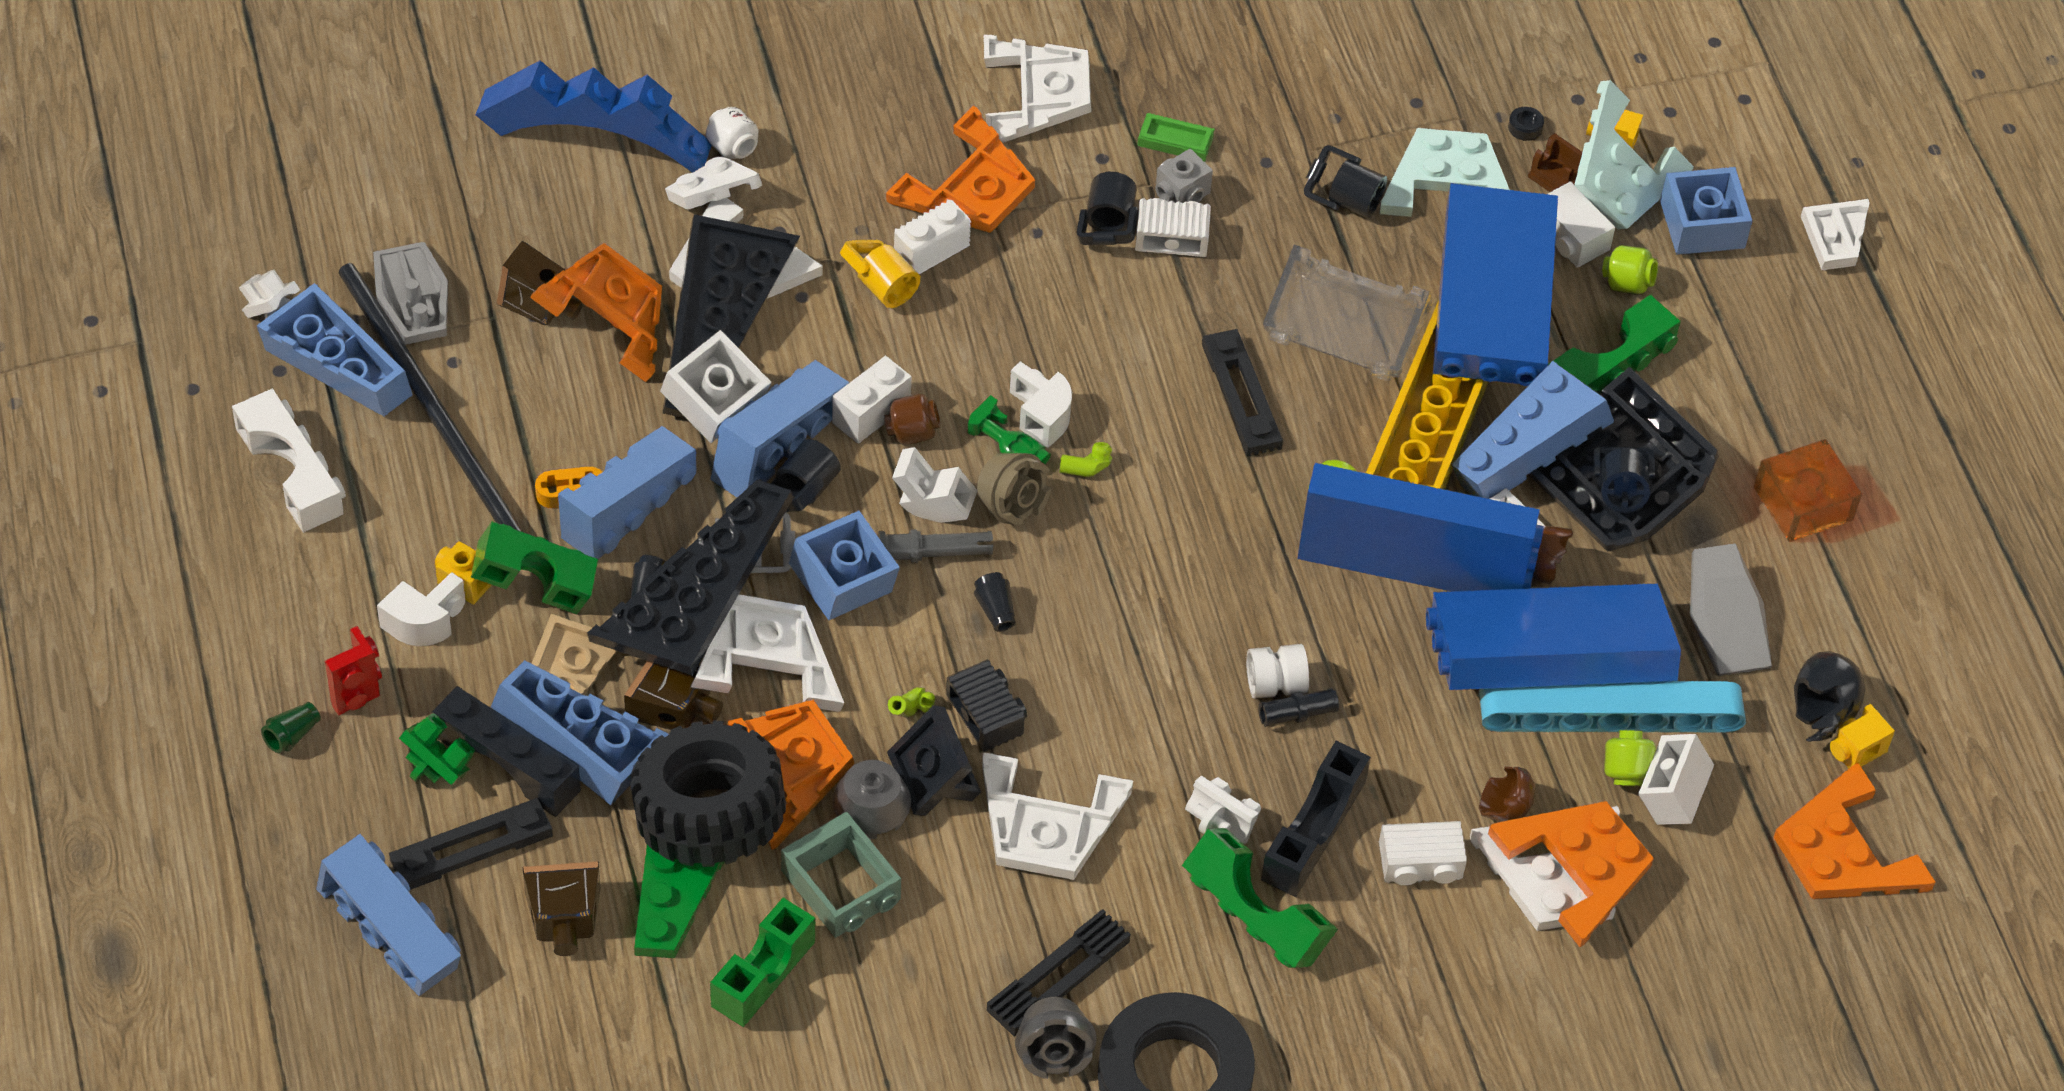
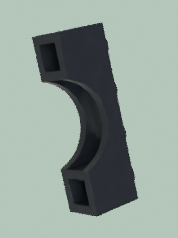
M456 686L432 711L447 726L438 740L449 747L458 738L465 740L475 749L476 753L483 754L502 766L514 778L527 799L538 798L542 808L554 817H557L581 791L579 765L459 686Z
M1337 740L1335 741L1320 765L1312 788L1298 815L1288 828L1284 826L1281 828L1265 854L1261 881L1297 897L1364 787L1370 765V756Z

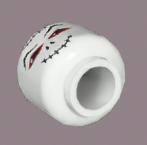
M727 107L717 110L711 115L706 129V137L709 143L723 157L742 159L749 156L755 150L759 131L756 124L742 110L737 107Z

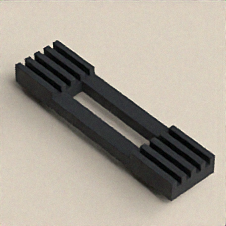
M1238 329L1204 335L1202 347L1212 372H1215L1246 456H1251L1252 452H1254V455H1258L1259 451H1262L1263 454L1266 453L1267 449L1272 452L1276 447L1278 450H1281L1283 439ZM1232 365H1235L1236 368L1239 367L1258 413L1256 416H1246L1228 369H1232Z
M538 798L392 851L389 853L390 862L393 864L394 870L405 878L410 890L441 879L442 875L512 848L518 850L553 837V830ZM503 826L508 830L506 835L436 860L433 854L436 851Z
M1102 909L1078 928L1070 939L1019 980L1015 979L988 1001L986 1011L1015 1037L1027 1009L1032 1004L1044 998L1064 997L1130 943L1131 934L1128 931L1125 933L1122 926L1119 927L1116 920L1112 921L1110 915L1106 916V911ZM1082 948L1090 955L1038 999L1032 997V993L1029 990Z

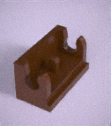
M1554 133L1548 138L1545 151L1542 152L1539 149L1536 151L1531 171L1528 172V178L1549 192L1570 181L1575 185L1582 151Z

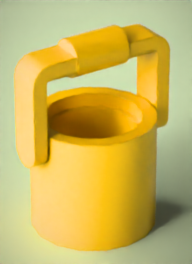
M880 240L846 241L840 251V255L858 272L857 276L862 283L887 308H895L907 302L920 285L921 276L893 246L886 245ZM860 254L868 255L865 258H863Z

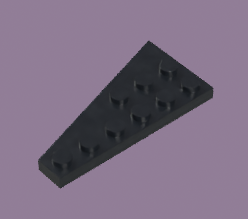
M694 214L690 228L669 370L720 330L738 348L740 347L800 238L799 235ZM666 397L664 398L662 414L686 418Z
M756 480L725 508L726 513L711 527L706 525L697 533L698 539L687 549L683 547L679 549L640 584L641 590L626 604L624 602L619 603L612 610L613 615L601 626L596 624L587 632L589 642L693 676L793 500L791 490Z

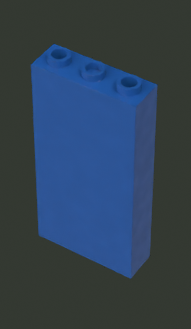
M1455 183L1450 184L1446 205L1433 374L1529 386L1548 366L1558 208L1557 195Z
M1315 463L1307 494L1297 559L1451 592L1529 589L1544 526L1537 525L1540 509Z
M1658 583L1433 592L1432 607L1426 608L1427 630H1433V652H1439V674L1446 676L1449 690L1678 681L1681 648Z

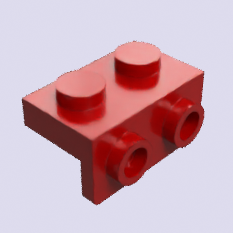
M358 626L350 629L352 648L325 660L331 705L338 716L349 710H357L367 702L380 696L378 680L382 679V673L375 661V658L379 657V651L372 637H364Z

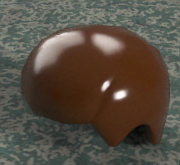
M1554 526L1544 527L1535 570H1533L1535 580L1546 584H1551L1555 580L1556 564L1561 563L1563 555L1567 552L1565 548L1568 539L1573 535L1572 529Z
M1505 766L1504 771L1507 772L1505 777H1491L1487 781L1479 804L1481 816L1496 822L1526 816L1534 803L1536 791L1533 778L1526 769Z

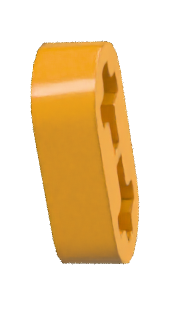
M579 467L543 472L535 482L537 501L546 508H559L558 493L566 488L575 491L581 487L579 484L581 478L590 472L598 476L602 471L596 467ZM555 486L557 492L549 493L548 487Z

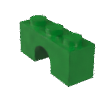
M492 521L478 540L471 578L507 590L520 570L530 571L543 584V603L578 614L592 595L598 559L588 556L579 550L569 549L549 542L543 537H535L515 530L509 525L498 524Z
M783 897L759 924L757 941L746 958L742 959L734 954L711 980V1007L744 1027L814 945L816 917Z

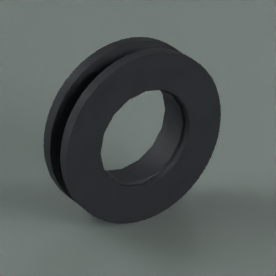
M1171 992L1142 998L1122 1010L1113 1019L1104 1034L1098 1064V1086L1100 1091H1151L1138 1078L1134 1065L1135 1060L1146 1047L1157 1041L1169 1039L1191 1042L1205 1050L1215 1062L1218 1076L1207 1091H1251L1255 1071V1057L1249 1036L1240 1022L1229 1011L1204 997L1188 993Z

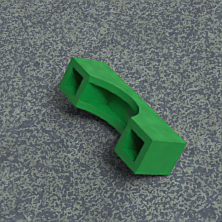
M1649 295L1625 311L1619 333L1623 341L1622 346L1607 353H1589L1572 347L1553 360V362L1601 395L1603 394L1602 390L1627 368L1630 367L1633 371L1640 372L1649 365L1653 358L1661 353L1666 354L1670 352L1678 342L1677 334L1681 321L1652 295Z
M1207 829L1182 864V867L1191 874V881L1200 889L1210 891L1218 898V905L1223 911L1231 916L1240 918L1247 925L1246 930L1253 938L1260 942H1266L1276 951L1274 956L1283 965L1289 968L1312 966L1338 929L1311 904L1292 905L1283 911H1277L1267 906L1258 897L1251 882L1250 867L1253 852L1228 829Z

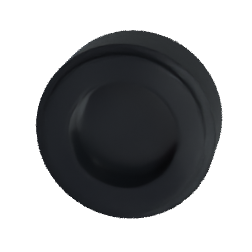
M1532 107L1516 108L1510 114L1509 132L1519 140H1535L1542 134L1544 117L1541 112Z

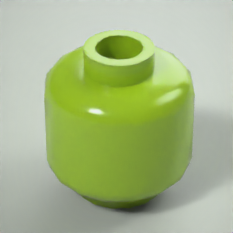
M1624 245L1615 248L1611 256H1606L1602 267L1603 277L1608 278L1611 289L1617 292L1642 294L1648 287H1653L1658 273L1657 259L1652 258V254L1648 249Z
M1619 730V738L1607 740L1605 744L1604 771L1608 777L1614 778V785L1642 786L1656 751V745L1652 740L1642 739L1643 731Z

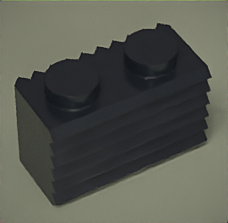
M987 659L947 677L946 695L983 752L994 749L996 745L1000 746L1003 742L1007 743L1009 740H1014L1016 737H1021L1024 734V721L1027 718L1026 708L1019 697L1013 698L1008 690V682L1003 671L999 668L994 670L990 660Z

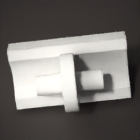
M275 270L268 271L262 276L260 274L254 275L239 287L249 302L242 311L247 318L265 314L266 319L291 301L285 297L296 294L300 291V288L295 281L284 284Z
M1200 776L1195 780L1193 793L1185 807V810L1201 820L1199 831L1205 834L1207 829L1226 828L1243 844H1246L1260 813L1261 806L1250 798L1243 799L1240 802L1231 796L1229 784L1219 777L1209 781Z

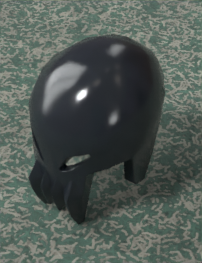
M1831 651L1815 653L1805 661L1798 673L1794 685L1796 717L1805 724L1818 720L1812 725V729H1818L1819 731L1807 738L1806 741L1808 742L1832 738L1837 728L1848 719L1855 718L1862 708L1865 695L1864 677L1860 668L1842 654Z

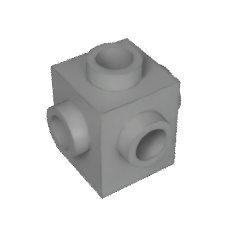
M1188 149L1173 159L1165 160L1157 168L1155 191L1160 199L1167 202L1172 200L1175 203L1178 201L1181 203L1189 201L1199 203L1203 197L1210 194L1213 170L1193 150Z

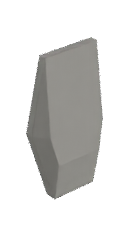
M420 242L373 252L377 301L405 345L447 336L448 280L426 243Z
M1736 543L1694 549L1691 563L1690 617L1717 675L1724 676L1770 669L1772 663L1764 602Z

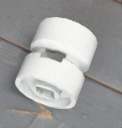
M1302 644L1280 646L1277 652H1273L1270 647L1248 649L1246 659L1247 677L1253 699L1275 697L1278 690H1281L1285 695L1299 691L1302 694L1308 692L1309 669L1306 651Z

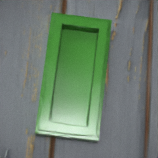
M1147 113L1138 137L1137 146L1177 156L1191 149L1205 162L1214 138L1215 129Z

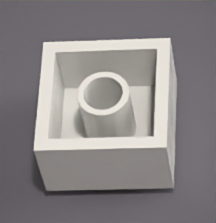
M720 330L667 372L660 392L712 443L719 437L717 432L721 423L727 417H733L742 411L749 402L756 401L767 394L771 381Z

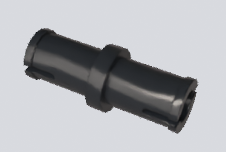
M1333 688L1304 695L1300 691L1290 694L1289 698L1260 702L1258 705L1259 718L1264 727L1291 720L1301 723L1307 721L1308 717L1330 712L1335 713L1339 710L1338 696Z

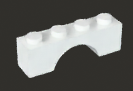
M272 388L232 406L236 430L252 454H275L287 459L295 466L291 476L283 483L286 507L302 532H306L344 514L342 498H345L346 495L340 480L337 477L331 478L327 472L328 465L320 451H313L307 430L303 425H296L294 413L286 399L281 401Z

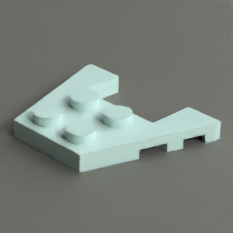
M1611 80L1601 81L1598 86L1597 94H1600L1601 97L1598 109L1592 111L1590 123L1593 125L1590 142L1584 144L1574 186L1619 230L1628 229L1660 200L1666 173L1692 171L1694 166L1675 147L1664 149L1657 164L1652 169L1614 130L1630 100Z
M1417 128L1381 201L1380 214L1411 217L1414 189L1449 192L1450 184L1455 183L1510 190L1488 135L1484 133Z

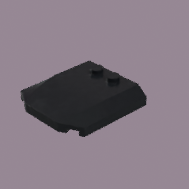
M1630 367L1602 390L1603 398L1607 400L1614 422L1604 429L1600 426L1587 435L1586 441L1577 447L1571 445L1556 455L1554 462L1545 468L1540 466L1528 474L1607 552L1649 540L1704 492L1719 457L1718 450ZM1634 447L1649 448L1654 451L1655 479H1649L1650 495L1643 507L1633 512L1624 513L1615 511L1606 505L1602 499L1601 480L1594 477L1593 459L1595 448Z

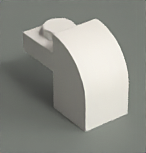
M1020 361L1011 370L1010 393L1024 402L1021 406L1019 429L1046 446V448H1049L1068 428L1072 400L1071 387L1061 373L1057 372L1048 380L1040 371L1031 369Z
M913 447L902 450L892 479L903 491L899 504L911 514L940 523L966 520L968 518L977 489L959 467L934 471L918 450Z
M451 572L427 596H424L402 581L377 605L380 628L399 641L414 646H428L445 640L451 635L450 616H456L465 604L463 580Z

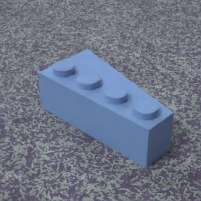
M315 283L257 325L266 351L383 417L413 395L405 370Z
M814 360L803 369H797L790 378L780 385L776 384L771 387L768 393L758 400L749 402L735 416L727 417L718 428L717 434L719 438L710 480L735 497L741 495L756 480L760 479L763 482H767L775 475V469L773 468L784 456L789 458L806 439L807 435L813 439L832 421L833 395L849 384V382L817 360Z
M1552 361L1452 463L1460 486L1473 496L1487 499L1492 498L1506 488L1510 491L1525 481L1527 474L1540 466L1545 468L1556 460V455L1571 445L1577 447L1587 440L1588 434L1600 426L1604 429L1612 424L1614 420L1607 400Z
M661 426L632 445L628 450L627 457L624 459L615 456L607 461L604 471L598 476L590 472L581 478L579 483L581 487L575 491L569 488L564 489L558 493L561 538L575 549L597 559L605 553H611L628 532L638 529L647 515L656 507L664 506L675 490L681 485H687L693 479L697 470L696 449Z
M525 660L499 685L491 705L492 709L579 765L580 781L610 805L630 786L633 766L645 748H651V743L659 736L663 735L666 737L669 735L658 728L653 731L637 723L639 718L627 712H624L622 715L602 705L603 700L592 694L585 696L571 689L570 683Z
M359 834L321 861L316 890L324 898L331 894L334 896L339 905L337 912L347 922L355 918L359 922L363 939L372 948L379 949L382 946L386 950L384 953L386 963L418 996H421L458 968L461 957L459 953L461 951L460 947L450 933L446 932L443 934L434 923L435 917L430 908L423 902L417 903L409 893L410 887L405 878L399 872L393 873L384 863L385 857L381 849L372 841L368 843Z

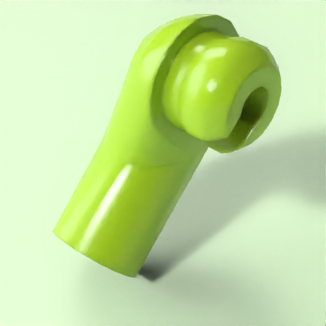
M1096 442L1092 447V453L1084 458L1062 454L1059 472L1084 477L1094 476L1107 468L1112 462L1113 458L1110 455L1112 448L1108 443Z
M916 687L902 696L896 695L891 697L888 701V709L894 715L910 717L918 709L926 713L935 704L936 698L933 693L926 692L925 688Z

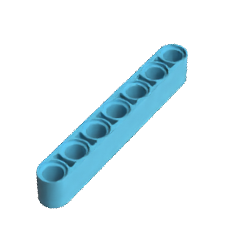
M1663 681L1479 689L1482 725L1485 729L1496 732H1619V730L1643 732H1733L1741 729L1746 724L1741 687L1737 683L1728 681Z

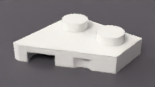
M1868 199L1803 207L1801 219L1821 270L1856 266L1869 208Z

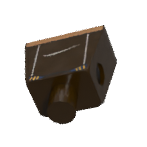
M521 241L503 264L497 304L542 325L550 324L555 315L530 297L539 286L544 283L546 284L563 270L565 271V269L526 242ZM572 295L561 314L574 320L580 313L583 303Z
M650 661L645 663L624 695L625 712L639 718L638 722L668 730L679 726L682 729L688 728L696 716L712 723L717 721L723 708V702L709 696L710 690L691 687L700 667L699 665L692 676Z
M599 861L522 867L525 896L537 940L553 941L554 953L556 955H574L578 951L577 939L594 936L601 888Z

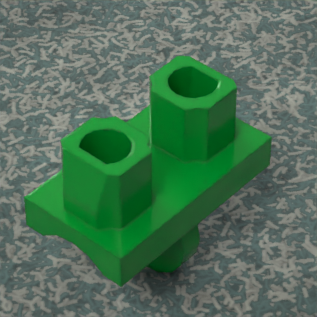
M434 713L427 716L421 722H417L407 728L399 737L411 749L405 757L415 766L409 777L416 782L425 775L434 784L443 777L450 785H453L470 770L467 764L472 758L475 749L461 738L456 739L449 748H446L437 740L446 730V723Z

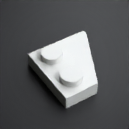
M721 156L708 160L704 167L693 173L680 176L675 183L666 187L665 190L669 201L688 210L710 201L730 197L729 188L746 183L753 190L761 187L762 182L759 173Z

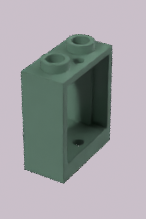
M847 812L781 849L782 873L835 938L845 932H853L859 929L868 918L878 912L884 913L891 910L901 899V877ZM848 849L877 884V887L836 910L807 872Z

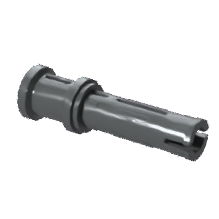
M910 529V532L907 534H886L885 531H878V538L894 560H910L911 563H918V561H922V557L993 555V544H977V542L993 541L992 531L921 535V532L916 529Z

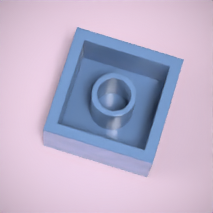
M1735 167L1666 173L1660 203L1676 255L1744 249L1746 247L1752 218Z
M860 511L797 537L789 560V565L828 620L891 593L900 568Z

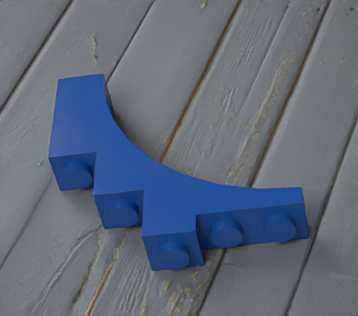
M540 60L485 89L475 114L500 136L522 128L555 124L594 127L618 133L657 149L676 160L692 173L705 166L712 147L705 136L669 106L672 95L648 74L619 89L594 67L565 82Z

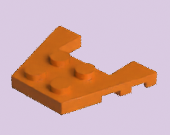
M972 106L953 127L956 136L977 148L973 154L936 191L908 173H905L886 192V201L892 205L924 214V212L929 213L930 209L935 210V206L946 203L947 199L953 200L970 218L971 228L991 233L1035 188V179L1011 149L1008 150L1000 141L999 134L992 125L988 126L983 120L979 109Z
M603 243L579 259L565 271L563 270L552 280L539 286L530 298L558 317L567 306L572 295H574L585 306L593 309L615 328L620 329L632 338L619 363L644 382H647L655 372V364H652L653 353L657 350L658 340L655 338V326L659 323L662 285L607 244Z
M814 700L766 711V716L746 721L742 718L728 721L729 726H733L734 723L745 726L748 732L754 730L763 736L774 747L777 757L780 759L786 796V812L783 815V822L776 833L773 832L774 836L768 842L772 850L785 840L855 764L852 754Z
M1859 763L1851 766L1776 829L1773 838L1812 899L1861 896L1863 892L1883 891L1885 895L1899 894L1900 890L1918 889V893L1933 890L1935 880L1918 854L1882 867L1845 809L1873 799L1876 792L1875 787Z
M1607 801L1494 823L1490 825L1488 831L1490 838L1508 860L1542 842L1584 892L1587 898L1562 911L1558 920L1579 947L1585 945L1593 931L1599 924H1603L1609 917L1611 910L1621 899L1627 896L1651 868L1654 860L1653 856Z

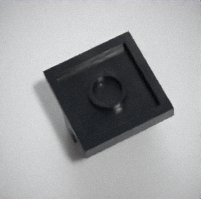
M933 705L887 751L893 768L898 772L910 791L911 809L914 815L926 816L943 798L973 801L981 793L972 772V767L945 707Z

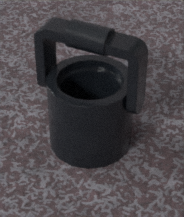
M1327 145L1323 147L1318 159H1314L1306 176L1308 181L1304 187V194L1310 200L1338 211L1341 206L1361 216L1370 218L1383 197L1387 185V176L1360 165L1362 159ZM1330 153H1333L1347 160L1339 168L1329 192V200H1326L1312 192L1316 183H1319Z
M1111 171L1100 173L1094 177L1091 182L1087 209L1080 210L1077 226V236L1080 244L1095 246L1131 243L1134 240L1138 222V208L1134 207L1137 187L1130 177ZM1087 224H1089L1096 231L1086 233Z
M806 439L778 469L776 478L771 484L791 490L793 500L786 512H799L807 505L813 504L839 474L841 465L836 455L827 446L817 440Z
M1597 447L1594 449V477L1601 480L1602 499L1606 505L1615 511L1624 513L1633 512L1643 507L1650 495L1649 479H1655L1654 451L1649 448Z

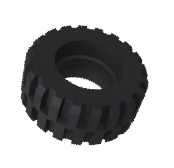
M701 721L691 723V727L682 729L681 726L674 728L670 731V735L666 737L663 735L653 740L651 748H645L638 757V761L633 766L631 772L632 781L630 786L640 835L655 852L659 851L661 856L672 862L675 858L679 859L682 865L693 866L694 863H702L703 867H714V863L725 861V864L736 862L737 857L745 855L747 858L756 853L758 850L757 846H765L774 836L773 832L776 833L783 822V815L786 812L781 764L776 750L763 736L754 730L748 732V729L740 724L734 723L733 726H729L724 721H713V724L703 725ZM704 790H728L722 794L712 797H689L692 794Z

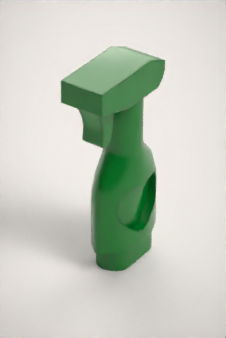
M992 395L971 413L968 421V434L976 436L981 432L985 433L998 442L1000 453H1029L1037 456L1043 464L1049 461L1051 453L1045 450L1046 446L1024 432L1007 431L991 421L994 420L1001 424L1007 423V415L999 410L997 407L998 399Z

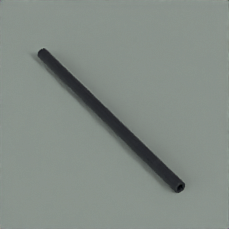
M353 263L343 265L338 272L391 358L405 370L410 388L494 521L524 532Z

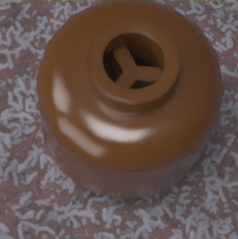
M924 394L894 399L890 405V414L884 415L888 435H895L898 442L902 445L931 440L935 436L936 429L941 428L935 400H929Z

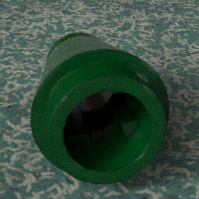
M306 702L303 705L268 718L266 725L261 728L262 738L266 745L275 753L289 752L321 720L320 713L312 703Z

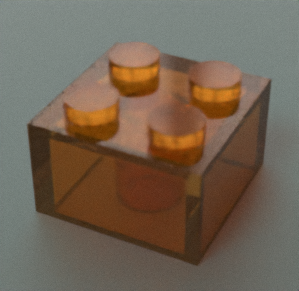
M1826 439L1761 460L1754 483V489L1788 542L1854 521L1862 496L1861 491Z

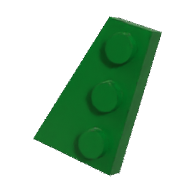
M647 845L634 945L635 956L676 957L695 920V914L703 898L706 899L712 887V881L718 869L721 870L725 861L714 863V867H703L702 863H694L693 866L682 865L679 859L675 858L672 862L661 856L659 851L655 852Z

